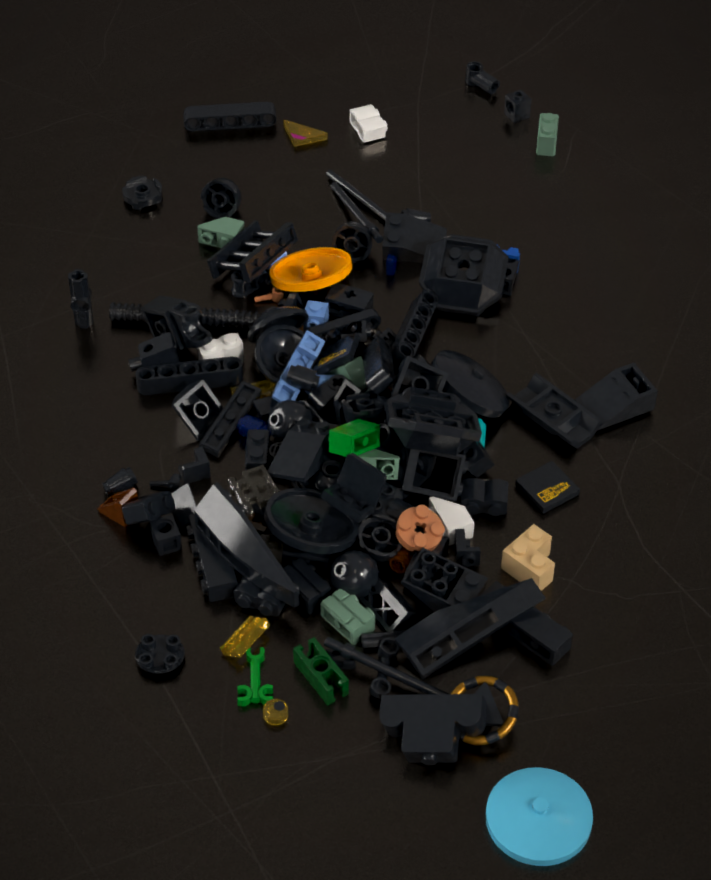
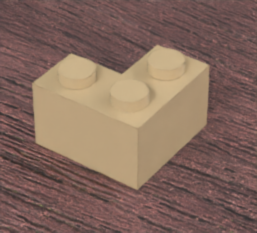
M533 524L503 550L501 569L519 582L532 578L542 591L553 581L555 563L547 558L550 555L552 536Z

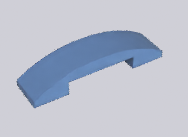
M306 330L283 370L271 398L278 402L296 400L300 388L291 386V383L286 382L290 366H297L298 364L311 368L325 343L323 339Z

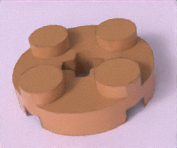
M425 505L406 509L399 516L396 524V537L399 543L412 552L414 550L421 551L422 548L430 551L434 550L439 545L445 531V527L438 515L429 510ZM416 526L424 528V534L422 532H415Z

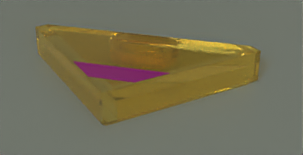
M288 120L283 121V126L294 147L328 139L327 132Z

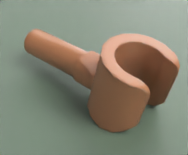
M273 287L272 293L254 297L255 302L272 300L279 303L283 299L284 293L282 290Z

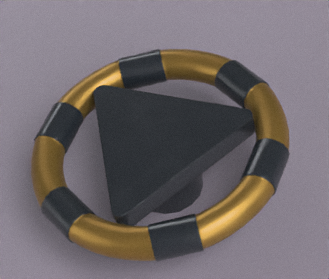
M477 676L460 683L451 694H463L465 691L481 685L474 694H483L486 701L485 727L498 726L500 728L476 737H468L463 732H460L459 739L472 745H487L501 740L511 731L518 717L519 704L517 696L510 685L496 677ZM489 686L495 687L505 694L508 699L509 709L505 723L501 718Z

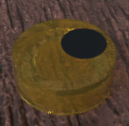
M280 699L267 701L263 706L264 720L271 725L284 723L288 718L287 704Z

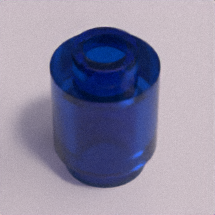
M249 414L241 417L237 425L239 435L246 438L249 429L269 430L268 422Z

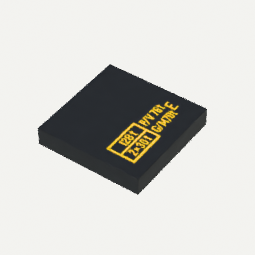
M353 333L321 349L313 370L318 371L317 375H323L353 361L360 341L358 333Z
M553 461L519 477L515 481V485L543 514L580 494V488Z

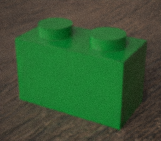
M356 419L329 430V452L347 457L350 453L358 456L380 447V424Z

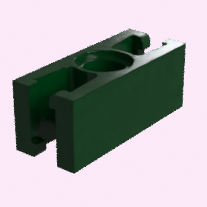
M315 637L308 640L309 652H307V656L312 659H308L302 652L304 650L302 645L293 648L294 664L327 706L336 701V698L333 696L331 683L340 690L342 697L349 694L348 678Z

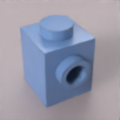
M308 300L305 310L309 315V319L304 324V331L310 327L329 322V303Z

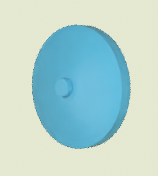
M532 767L514 771L502 778L494 786L487 801L486 824L495 844L511 858L529 865L550 866L571 859L583 849L591 834L593 810L587 794L573 779L552 769Z

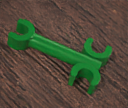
M247 647L246 659L250 663V687L246 685L237 686L238 695H246L245 697H237L238 706H247L251 702L255 704L260 702L265 706L273 705V696L265 695L273 694V685L266 684L260 687V663L265 659V649L260 647V653L252 655L251 648Z

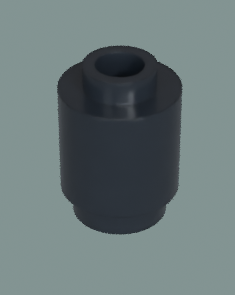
M298 364L297 366L291 365L286 382L291 383V386L311 392L312 388L317 389L320 376H317L318 371Z

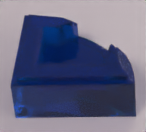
M388 254L386 275L393 276L397 266V258Z

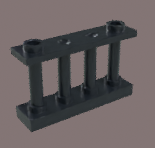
M254 220L207 260L213 279L218 278L226 270L241 271L244 282H252L298 241L293 223L286 222L274 232L261 231L258 220Z

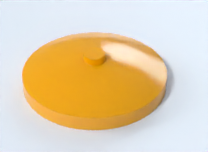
M333 247L310 248L281 258L272 265L269 274L273 286L280 290L289 292L313 291L331 286L348 276L352 270V261L350 254L342 249Z

